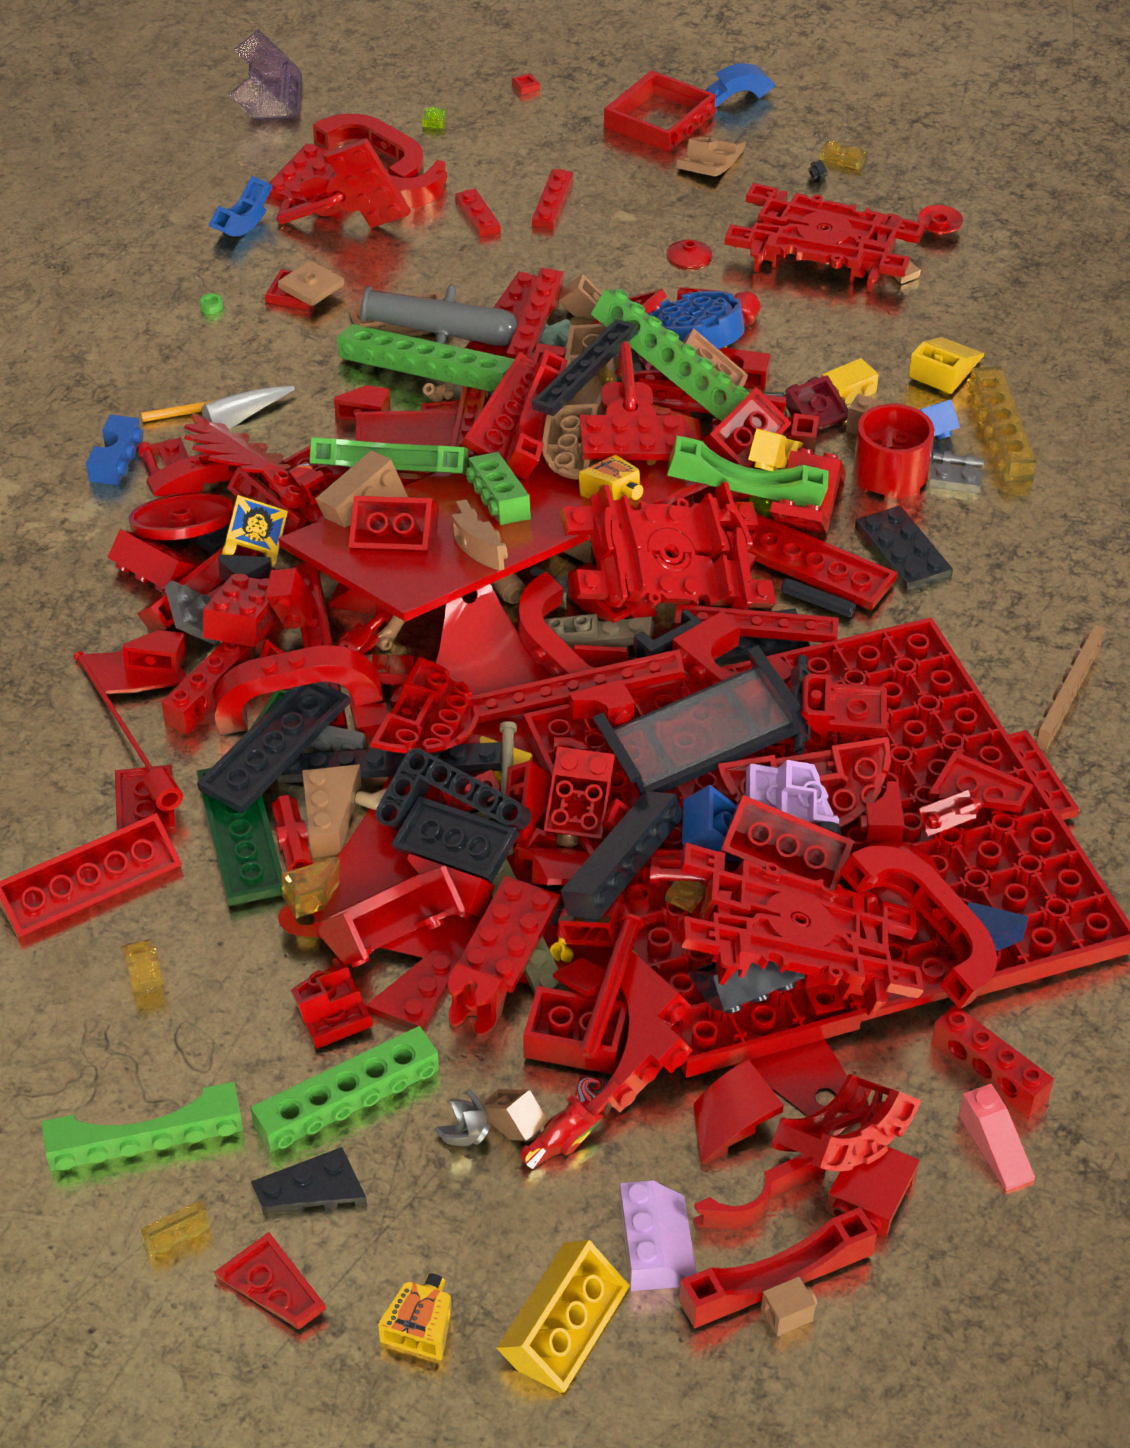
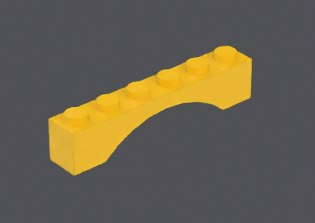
M756 429L748 460L755 461L754 467L769 471L787 469L790 451H797L798 448H802L803 443L787 439L786 436Z

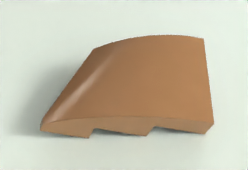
M702 136L690 138L687 156L677 159L676 168L718 176L731 167L745 148L746 142L731 143L726 142L725 139Z

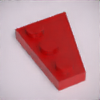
M954 751L931 788L928 799L939 801L969 790L970 797L978 798L982 807L1020 813L1033 791V784Z
M434 949L366 1004L368 1012L409 1029L420 1026L423 1030L446 993L450 973L455 964L458 963L459 958Z
M270 1232L214 1271L217 1279L297 1329L302 1328L327 1309L324 1302Z

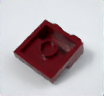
M828 375L821 378L813 377L799 386L794 384L785 390L783 397H786L785 406L790 415L792 416L796 413L819 416L818 431L848 419L849 409Z

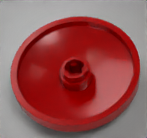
M189 493L167 496L149 501L135 508L129 515L130 529L137 536L154 540H179L197 537L221 529L229 524L233 514V505L229 499L215 494Z

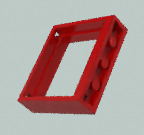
M651 70L604 108V127L669 152L715 113L716 94ZM654 94L692 108L688 114L669 130L629 115Z

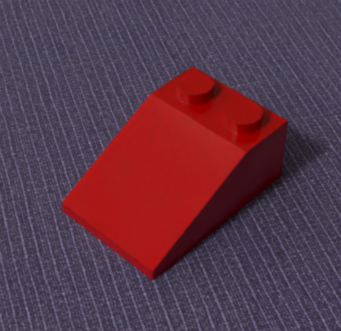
M755 387L702 442L720 457L734 464L749 468L755 462L748 459L756 429L781 435L791 425V422Z

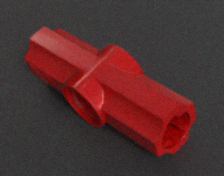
M289 795L280 796L272 803L279 849L283 851L288 873L294 874L296 877L304 876L309 870L313 869L305 820H301L296 798H291Z

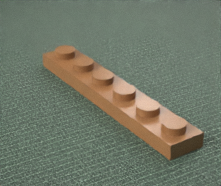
M1094 625L1090 634H1084L1080 645L1081 651L1076 650L1071 662L1073 667H1067L1062 679L1063 686L1058 684L1053 695L1054 703L1049 702L1043 716L1045 720L1038 721L1034 736L1038 737L1036 744L1040 750L1046 752L1101 647L1104 627Z

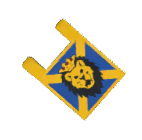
M238 495L222 555H233L236 545H241L266 553L265 557H271L273 570L279 550L278 538L282 537L288 511Z

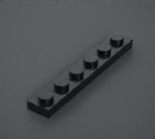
M615 319L532 401L533 410L555 416L619 352L623 341L629 342L637 334V326Z

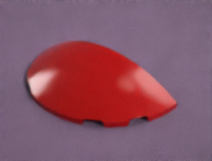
M419 657L403 685L399 699L391 713L388 712L370 746L399 753H408V751L416 748L422 749L427 753L452 748L464 742L475 730L479 718V706L474 705L472 702L473 693L463 681L455 682L449 678L448 669Z
M884 737L833 745L830 750L782 758H775V755L720 763L717 766L725 788L732 799L738 803L743 795L746 796V768L750 764L779 768L786 760L814 764L820 777V783L829 796L827 798L834 816H838V825L842 828L855 821L865 811L866 803H873L878 798L889 771L890 744L889 738Z

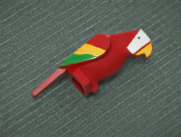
M614 1081L591 1102L589 1100L581 1102L571 1094L566 1099L568 1105L565 1110L548 1120L549 1122L545 1124L544 1130L530 1146L526 1145L519 1157L526 1165L534 1169L555 1155H569L573 1153L604 1117L600 1112L621 1086Z

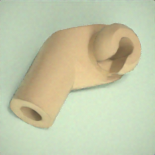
M387 789L373 794L359 791L356 794L355 802L358 805L376 810Z

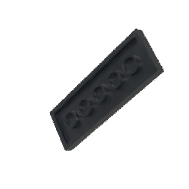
M323 682L290 688L197 782L198 790L243 814L350 704L349 696Z

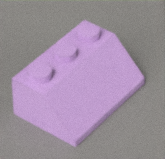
M653 1180L620 1183L619 1207L630 1290L640 1291L680 1287L681 1279L696 1274L684 1195Z

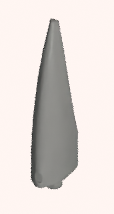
M269 387L227 396L203 405L202 417L213 423H223L228 428H232L267 405L294 391L295 387Z

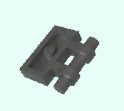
M944 451V453L934 452L933 462L943 464L932 463L929 487L980 493L983 470L974 469L973 467L983 468L984 458H976L973 454H967V456L954 455L950 451ZM950 464L960 465V466H965V467L951 466Z

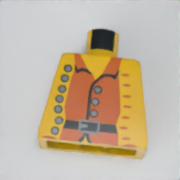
M617 455L579 471L580 495L590 498L592 494H596L602 485L606 484L609 485L613 500H620L622 496L638 500L643 494L638 468Z
M429 1273L423 1285L412 1282L404 1283L378 1324L380 1342L441 1360L452 1312L451 1295L442 1292L446 1283L445 1279L438 1274Z

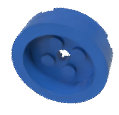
M701 291L681 295L682 300L671 303L667 299L660 303L661 307L648 314L661 320L662 326L665 329L677 333L680 341H683L694 328L717 349L735 342L745 331L741 301L739 298L734 299L733 294L728 292Z

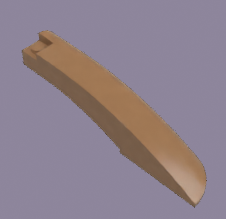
M603 324L571 325L565 359L568 360L566 367L607 327ZM618 353L606 364L608 370L613 372L616 382L618 376L615 374L618 366ZM599 372L555 416H546L543 434L544 445L542 449L544 459L553 471L570 479L579 480V471L598 462V460H583L579 421L580 415H606L607 408L602 404L601 391L603 385L599 380Z

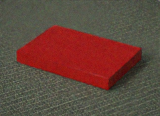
M172 764L152 766L153 769H167L173 777ZM147 768L115 770L117 830L157 813L167 834L176 835L175 809L171 811L159 810L143 785V780L147 773H149Z

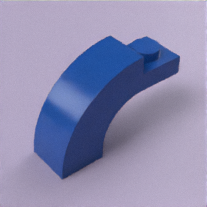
M740 63L728 66L717 72L716 76L719 80L710 85L705 91L716 94L715 107H717L739 91H751L758 98H761L776 85L758 66Z
M251 175L237 203L228 209L218 205L208 226L234 237L246 234L264 216L267 209L263 205L273 186Z

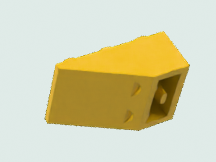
M943 337L923 341L911 354L908 377L952 394L984 357V353Z

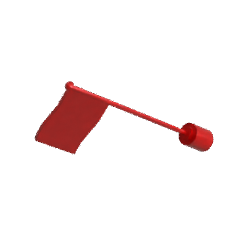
M123 650L91 654L76 651L74 659L80 662L149 773L145 776L143 785L155 805L161 811H171L177 808L183 800L181 789L167 769H153L107 694L131 693L178 686L187 677L182 667L178 674L127 669L124 667Z

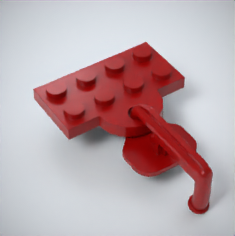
M365 138L328 151L326 158L335 173L331 175L330 179L321 175L304 179L300 185V190L307 203L292 207L295 205V200L289 195L284 196L276 216V221L278 224H284L314 213L320 216H329L338 213L340 210L349 212L360 211L369 227L373 228L409 216L411 209L370 142Z
M623 341L620 345L618 366L615 371L617 376L622 377V382L606 383L601 391L602 404L607 408L606 415H580L583 460H605L617 455L623 460H669L676 436L685 437L683 416L656 414L655 409L652 407V389L645 383L634 381L631 346L628 341Z

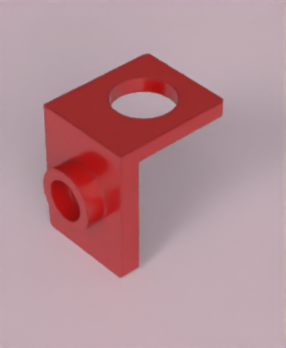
M805 974L803 988L815 1015L845 1008L837 986L826 983L824 980L825 974H820L817 977ZM820 993H829L833 996L834 1001L831 1004L824 1005L817 1001L816 996Z

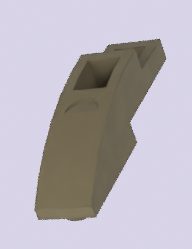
M597 614L544 619L545 623L572 650L574 645L628 648V645H634V635L642 631L651 639L653 638L654 623L652 617L622 619L616 623L609 621L599 622Z

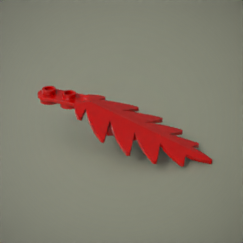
M195 413L192 414L191 418L195 424H185L184 429L199 434L185 435L184 439L206 444L193 445L192 450L216 454L209 456L208 460L240 466V471L251 472L256 477L258 473H262L269 481L268 486L281 496L280 501L287 507L298 508L300 504L304 503L306 496L302 493V489L297 486L289 473L286 472L291 466L281 464L283 454L266 453L268 444L248 443L250 440L249 434L230 433L229 428L225 424L213 423Z

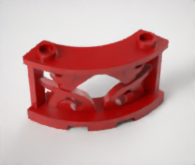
M848 1074L838 1094L827 1106L817 1113L798 1119L782 1117L773 1137L771 1148L785 1152L805 1154L813 1158L811 1165L829 1171L853 1170L852 1167L861 1163L870 1164L888 1151L886 1146L896 1136L901 1137L912 1122L921 1100ZM871 1090H874L875 1094L869 1105L868 1097ZM883 1094L887 1095L886 1100L882 1102ZM861 1123V1128L856 1131L839 1135L846 1127Z

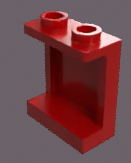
M886 1146L888 1151L870 1164L861 1163L852 1167L853 1170L840 1171L828 1193L826 1211L834 1217L861 1207L876 1233L883 1237L888 1235L891 1221L908 1187H912L916 1179L920 1161Z

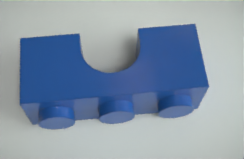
M110 414L102 429L105 447L94 446L86 461L90 482L119 485L122 477L127 474L130 460H133L138 444H141L143 441V429H140L139 418Z

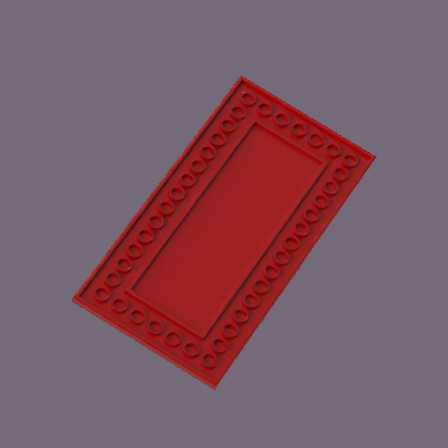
M541 452L539 462L527 480L515 475L529 494L531 519L500 525L495 516L490 515L489 507L483 504L480 494H476L474 485L468 482L466 475L435 473L404 486L409 498H432L439 507L437 534L428 552L349 549L351 525L344 528L328 519H323L279 537L278 542L281 548L406 622L590 540V535L565 536L559 511L562 507L591 506L590 498L580 495L579 480L564 477L553 471L546 463L543 452ZM625 460L638 468L640 485L643 487V494L638 500L628 499L633 510H637L636 506L641 500L646 504H671L679 498H685L711 486L668 476L669 460H657L653 465H648L645 460ZM467 500L471 509L475 508L478 520L482 522L490 521L493 529L499 531L501 543L504 542L506 544L508 558L504 559V570L499 571L479 563L458 546L454 540L452 515L457 514L456 501Z

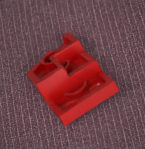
M518 847V859L533 860L532 884L566 885L591 856L584 851L574 848Z
M338 956L333 958L334 964L325 971H315L307 980L300 982L291 989L300 1015L316 1049L374 1026L371 1015L362 1001L360 992L351 977L347 964L345 965Z
M749 1059L716 1080L693 1104L700 1164L704 1166L728 1153V1146L755 1134L757 1125L783 1113L784 1104Z

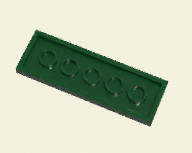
M211 768L197 770L196 772L198 781ZM201 792L228 906L287 894L262 795L241 814Z

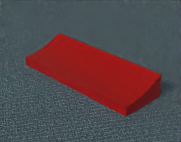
M156 813L1 880L0 906L19 940L182 867V863Z

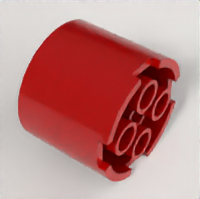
M883 404L867 410L858 422L852 471L856 484L865 492L871 490L885 495L884 499H904L919 493L920 488L928 480L935 433L931 419L922 411L903 404Z

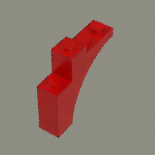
M634 952L630 955L620 985L628 1004V1039L615 1073L601 1090L602 1092L614 1081L621 1086L609 1101L620 1113L634 1101L636 1095L649 1082L655 1079L663 1066L672 1073L685 1062L687 1056L693 1051L671 1029L677 1021L683 1018L691 1005Z

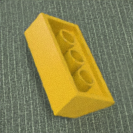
M590 1240L563 1243L496 1348L517 1371L559 1393H565L630 1285Z

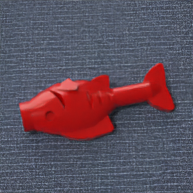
M377 605L375 617L366 625L357 623L352 630L342 633L335 646L352 649L360 654L368 652L379 641L378 636L374 635L373 632L384 622H389L393 614Z

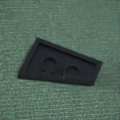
M343 1147L251 1181L253 1193L263 1214L303 1211L307 1206L325 1205V1208H335L339 1203L355 1202V1206L367 1205L365 1193Z

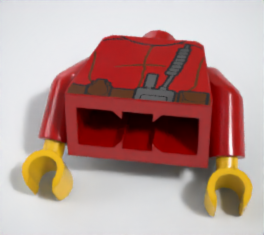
M622 893L599 920L568 916L566 908H564L558 920L556 937L559 940L550 948L552 957L557 961L561 957L562 961L569 963L573 958V951L567 947V944L614 947L622 925L620 922L621 915L632 914L631 907L625 903Z

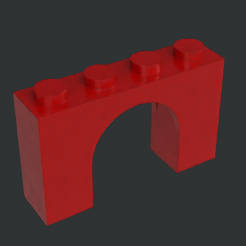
M721 611L674 638L672 651L680 649L684 670L705 688L739 674L738 672H731L721 668L714 660L739 646L740 625ZM778 656L769 661L784 683L791 681V669H793ZM756 679L732 689L750 717L771 706L770 698ZM724 694L716 696V698L720 699L725 705H727L733 713H736L730 705V703L728 702V700L726 699V697L724 696Z

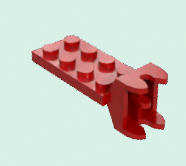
M508 876L504 877L462 956L450 973L448 992L451 995L452 1004L448 1017L452 1028L463 1024L468 1016H475L477 1018L475 1022L477 1037H484L495 1028L502 1015L506 992L513 993L560 904L559 894Z

